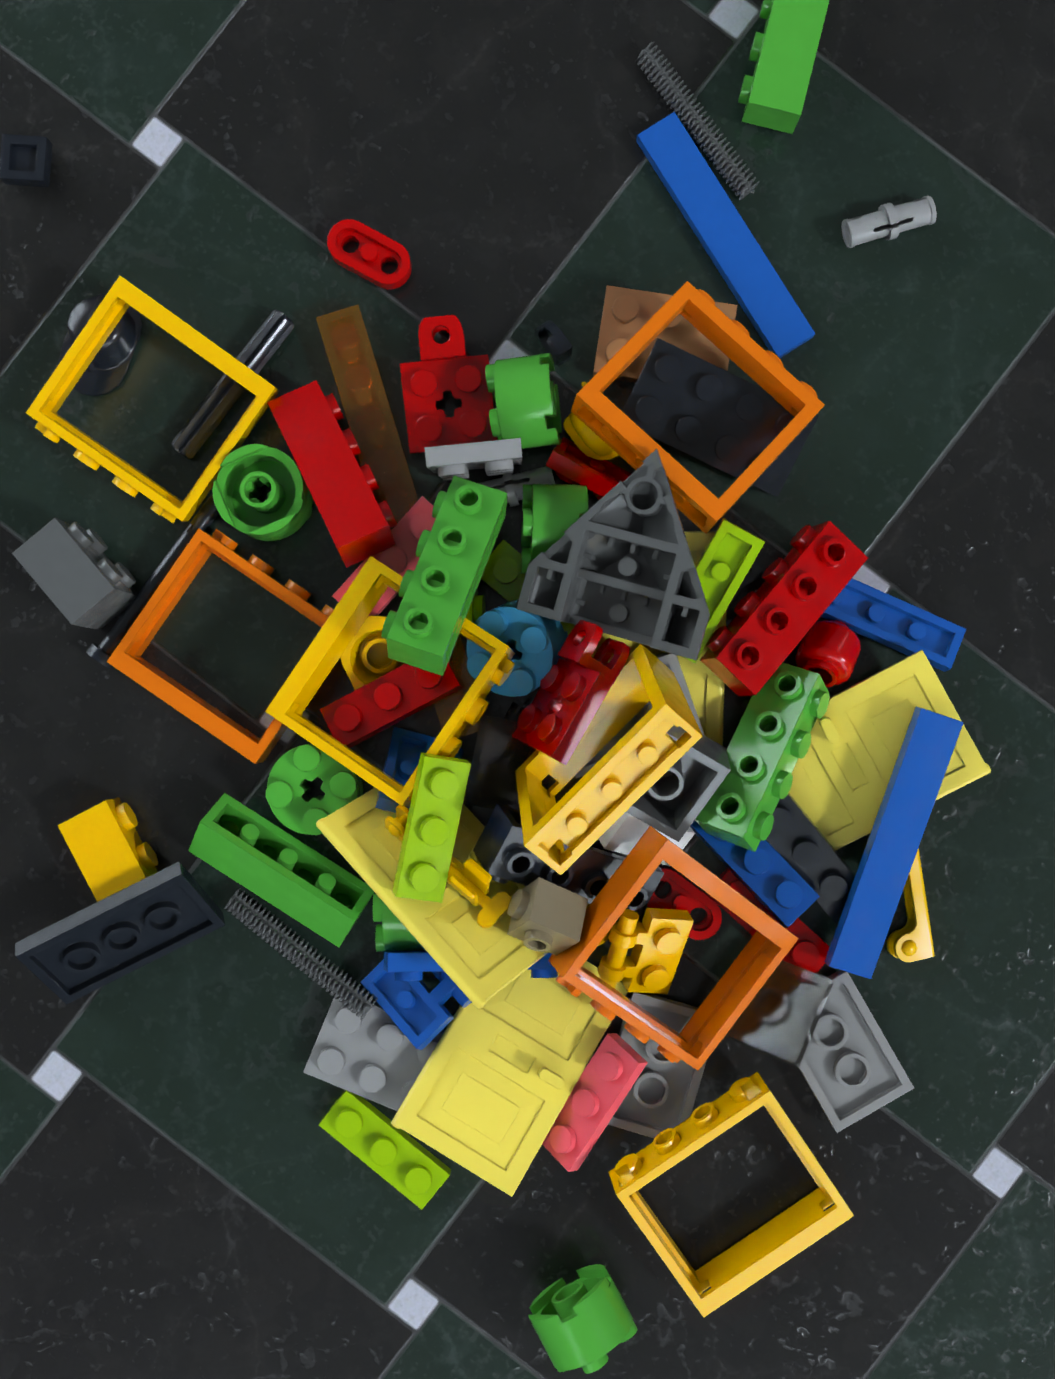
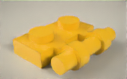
M646 908L642 923L638 922L639 915L637 912L625 909L618 922H615L610 930L608 938L611 945L608 954L601 958L597 969L600 979L614 989L617 982L622 981L627 992L668 994L694 920L687 910ZM633 948L631 955L626 956L628 949Z

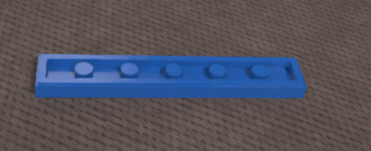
M671 113L639 133L636 138L637 144L768 350L781 358L812 339L815 335L814 330L676 113Z
M917 706L915 707L824 961L829 967L868 979L872 978L964 722Z

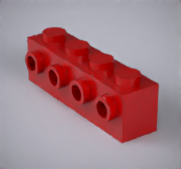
M317 380L267 402L346 568L395 546L396 543L390 528L397 526V522L387 501L384 500L377 503L372 493L379 489V486L369 465L365 464L360 467L355 458L356 455L361 453V450L351 429L348 428L342 431L337 422L344 417L333 393L324 396Z
M831 521L815 526L807 524L800 529L790 541V544L793 546L792 550L784 559L782 557L778 558L765 570L762 575L765 582L756 593L751 591L739 601L734 608L737 616L727 627L723 625L718 628L707 642L706 646L709 649L701 657L700 661L738 696L756 695L868 559Z

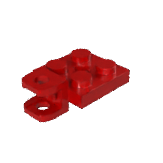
M455 315L423 318L418 330L421 361L400 363L410 454L425 453L424 447L497 440V436L493 437L489 418V410L494 409L492 392H489L486 382L485 367L489 364L488 354L466 356L462 325ZM440 331L450 334L448 341L443 344L434 341L435 335ZM452 392L454 399H461L462 407L455 409L453 417H446L444 410H437L436 403L443 400V393Z
M580 620L571 630L557 654L563 659L559 658L557 664L552 665L550 671L540 681V689L531 705L521 712L517 721V729L512 737L567 765L611 686L624 667L631 648L623 642L608 638L599 647L594 657H591L601 639L603 629L595 623Z

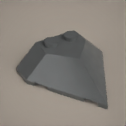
M656 449L642 461L644 464L625 481H620L573 523L556 543L546 552H541L528 564L516 609L574 625L580 620H585L601 627L603 633L697 660L710 617V611L659 451Z

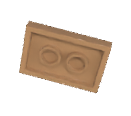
M606 286L593 376L673 295ZM715 302L718 309L731 320H735L737 305ZM679 314L615 380L636 383L657 338L728 371L729 358Z

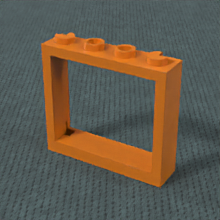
M686 281L576 394L571 412L635 470L644 464L642 461L658 449L676 507L707 534L813 420L825 404L818 399L817 393L809 384L798 381L784 368L781 359L769 350H764L750 337L744 325L736 320H731L718 309L713 298L707 292L696 289L690 282ZM679 314L794 416L790 423L719 499L603 394L611 383Z
M198 528L109 657L107 663L254 764L263 763L288 728L274 718L262 737L259 738L143 659L141 655L212 553L321 628L334 609L325 604L323 609L319 610L307 601L311 593L291 579L283 585L270 575L275 568L256 555L252 554L246 560L234 551L238 543L218 529L211 536Z
M649 826L586 909L580 941L558 955L552 954L548 960L559 973L556 981L567 988L573 996L579 997L582 992L593 999L590 1002L591 1006L605 1018L613 1021L617 1015L626 1021L624 1028L639 1041L646 1044L649 1039H652L659 1044L657 1050L670 1062L678 1063L680 1060H683L699 1071L799 938L653 827ZM663 860L757 930L680 1033L582 967Z

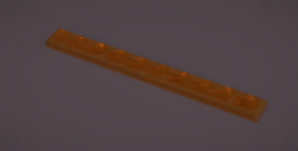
M354 305L318 316L316 320L349 428L361 450V453L358 454L361 466L369 465L379 486V489L372 493L377 503L384 500L387 501L398 523L419 499L359 305ZM460 634L449 660L463 688L434 703L442 729L474 682V678L467 669L468 659ZM485 714L474 726L468 723L460 737L488 729Z

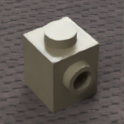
M539 877L523 889H518L512 896L508 906V915L511 916V921L507 934L522 940L523 944L531 950L547 951L558 955L580 941L588 899Z

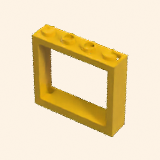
M119 275L30 405L26 414L38 421L34 428L43 433V436L57 444L61 438L77 448L73 454L74 457L96 471L100 465L116 475L112 480L113 484L133 497H136L138 492L142 493L154 502L150 507L152 511L174 523L176 518L182 522L191 519L212 489L214 480L216 481L220 471V465L225 457L241 447L269 407L267 402L273 400L279 390ZM129 306L255 395L251 404L183 501L57 414V411Z
M370 556L265 712L401 806L410 807L418 766L406 784L402 785L301 715L387 587L399 593L403 577ZM465 618L459 634L492 656L426 752L428 754L453 758L456 756L462 745V741L458 738L468 723L474 726L480 720L489 704L485 700L486 696L494 684L501 686L506 681L515 665L511 661L515 653L508 645L467 618Z
M642 644L628 656L624 667L611 686L567 765L536 750L515 771L524 846L560 875L703 737L674 672ZM650 701L652 708L556 803L555 795ZM674 725L676 727L680 726L686 731L677 741L667 734ZM549 774L556 782L547 790L542 786V780ZM563 843L568 846V848L565 851Z
M758 1071L750 1077H744L734 1082L729 1091L713 1102L698 1106L685 1121L674 1128H667L661 1131L652 1143L636 1154L632 1153L624 1156L619 1160L615 1168L608 1172L617 1197L703 1318L854 1216ZM764 1105L819 1188L694 1271L638 1190ZM835 1203L833 1206L824 1211V1209Z

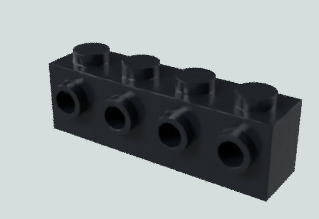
M497 803L473 849L483 869L496 882L506 884L508 881H513L526 887L540 877L587 898L588 904L592 903L627 857L626 854L604 849L600 841L597 840L560 875L524 846L520 810ZM563 843L565 851L568 848V846ZM659 866L626 908L637 912L639 918L665 874Z

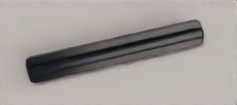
M277 309L273 310L236 359L258 374L292 331L294 323L283 312ZM223 374L171 441L172 447L184 457L192 459L246 389L226 374Z

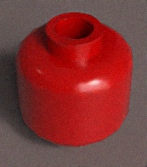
M837 620L816 622L801 641L795 656L796 665L799 668L819 673L826 687L842 684L850 678L861 650L860 640L854 631L843 622Z

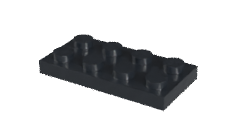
M660 338L656 339L622 410L649 436L736 478L750 466L794 418L763 388ZM818 415L813 418L752 484L753 486L778 497L819 417Z
M179 861L16 942L15 957L64 1003L68 1004L225 926L224 915Z

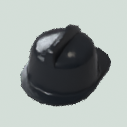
M106 294L85 299L78 303L71 311L67 323L68 331L61 349L60 362ZM129 306L75 385V390L81 394L99 396L111 392L120 385L128 371L142 332V321L138 311Z

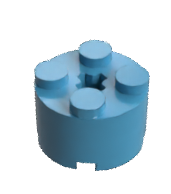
M519 599L485 612L474 623L508 645L515 653L511 659L515 663L511 674L501 686L494 684L491 689L496 694L509 697L525 696L540 687V681L550 671L552 665H556L559 658L563 659L557 654L568 637L567 631L564 632L560 621L516 609ZM467 639V669L469 674L476 679L492 655Z

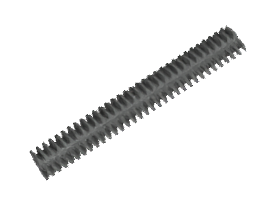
M651 42L640 52L636 59L637 65L641 67L640 69L644 71L645 75H648L647 78L651 79L650 82L654 84V87L658 88L657 91L661 92L660 95L664 97L663 99L668 101L667 105H671L670 109L674 110L673 112L677 114L678 118H681L680 121L684 123V127H687L686 130L691 131L689 134L694 136L693 139L697 140L696 143L701 144L699 147L703 149L704 153H707L706 157H710L709 161L713 162L712 165L717 166L715 169L720 170L719 174L723 175L722 178L727 179L725 182L730 183L729 187L733 188L732 191L736 192L735 195L740 196L738 199H744L760 181L755 184L753 183L757 177L755 176L753 179H750L753 172L747 175L750 168L744 171L747 164L740 165L743 159L739 162L737 161L740 155L734 157L737 151L735 150L731 153L730 151L733 149V146L729 149L727 148L730 141L724 144L727 137L721 140L724 133H721L719 136L717 135L720 128L714 131L717 124L711 127L714 120L712 119L708 123L710 115L705 118L707 111L701 113L704 107L702 106L698 109L701 103L698 102L695 105L697 98L691 100L694 94L692 93L688 96L691 90L688 89L685 92L687 84L681 87L684 80L678 83L681 76L675 79L678 72H672L674 67L669 69L671 63L665 65L668 59L663 60L664 54L659 56L661 50L656 52L658 46L656 45L652 48L654 42Z
M239 888L230 898L224 909L228 908L227 911L232 912L231 915L233 916L236 915L235 918L240 919V922H245L244 925L249 926V929H253L252 932L257 933V936H262V940L266 939L265 942L270 943L271 947L275 946L274 949L279 950L278 953L280 954L283 953L282 956L287 957V960H292V964L296 963L295 967H300V971L305 970L304 974H309V978L314 977L313 981H318V985L322 984L321 988H326V992L331 991L330 995H335V999L340 998L339 1002L344 1001L343 1006L348 1005L347 1009L349 1010L353 1008L351 1012H357L356 1016H361L360 1019L362 1020L378 998L372 1001L374 994L367 997L370 992L369 990L364 994L365 987L359 990L360 983L355 987L356 980L350 983L352 977L346 980L348 973L341 976L344 971L343 969L338 973L339 966L333 969L334 962L330 966V959L325 963L326 956L320 959L322 952L315 955L318 950L317 948L313 952L311 951L313 945L308 949L309 942L303 945L304 938L299 942L298 940L301 935L294 938L296 931L291 935L292 928L286 931L287 924L282 928L283 921L278 925L279 918L273 921L275 914L268 917L271 911L269 910L265 914L266 907L261 911L262 904L256 907L258 901L256 900L252 904L254 897L247 900L250 894L248 893L244 897L245 890L240 894L241 888Z

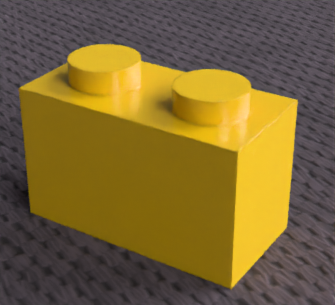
M119 797L105 800L57 825L97 902L158 872L155 867L158 865V859L154 850L147 842L143 843L135 829L138 825L137 818L131 807L125 802L122 803Z

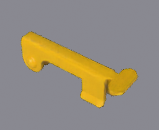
M399 804L396 807L397 817L394 819L391 816H387L384 821L385 827L391 835L403 842L409 808ZM452 856L447 882L474 906L480 905L483 908L477 914V924L482 928H491L508 910L511 896L507 892H497L492 899L488 897L487 894L489 893L492 876L472 858H468L463 865Z
M918 848L903 889L907 923L902 929L892 932L887 939L888 952L893 957L904 962H914L935 956Z

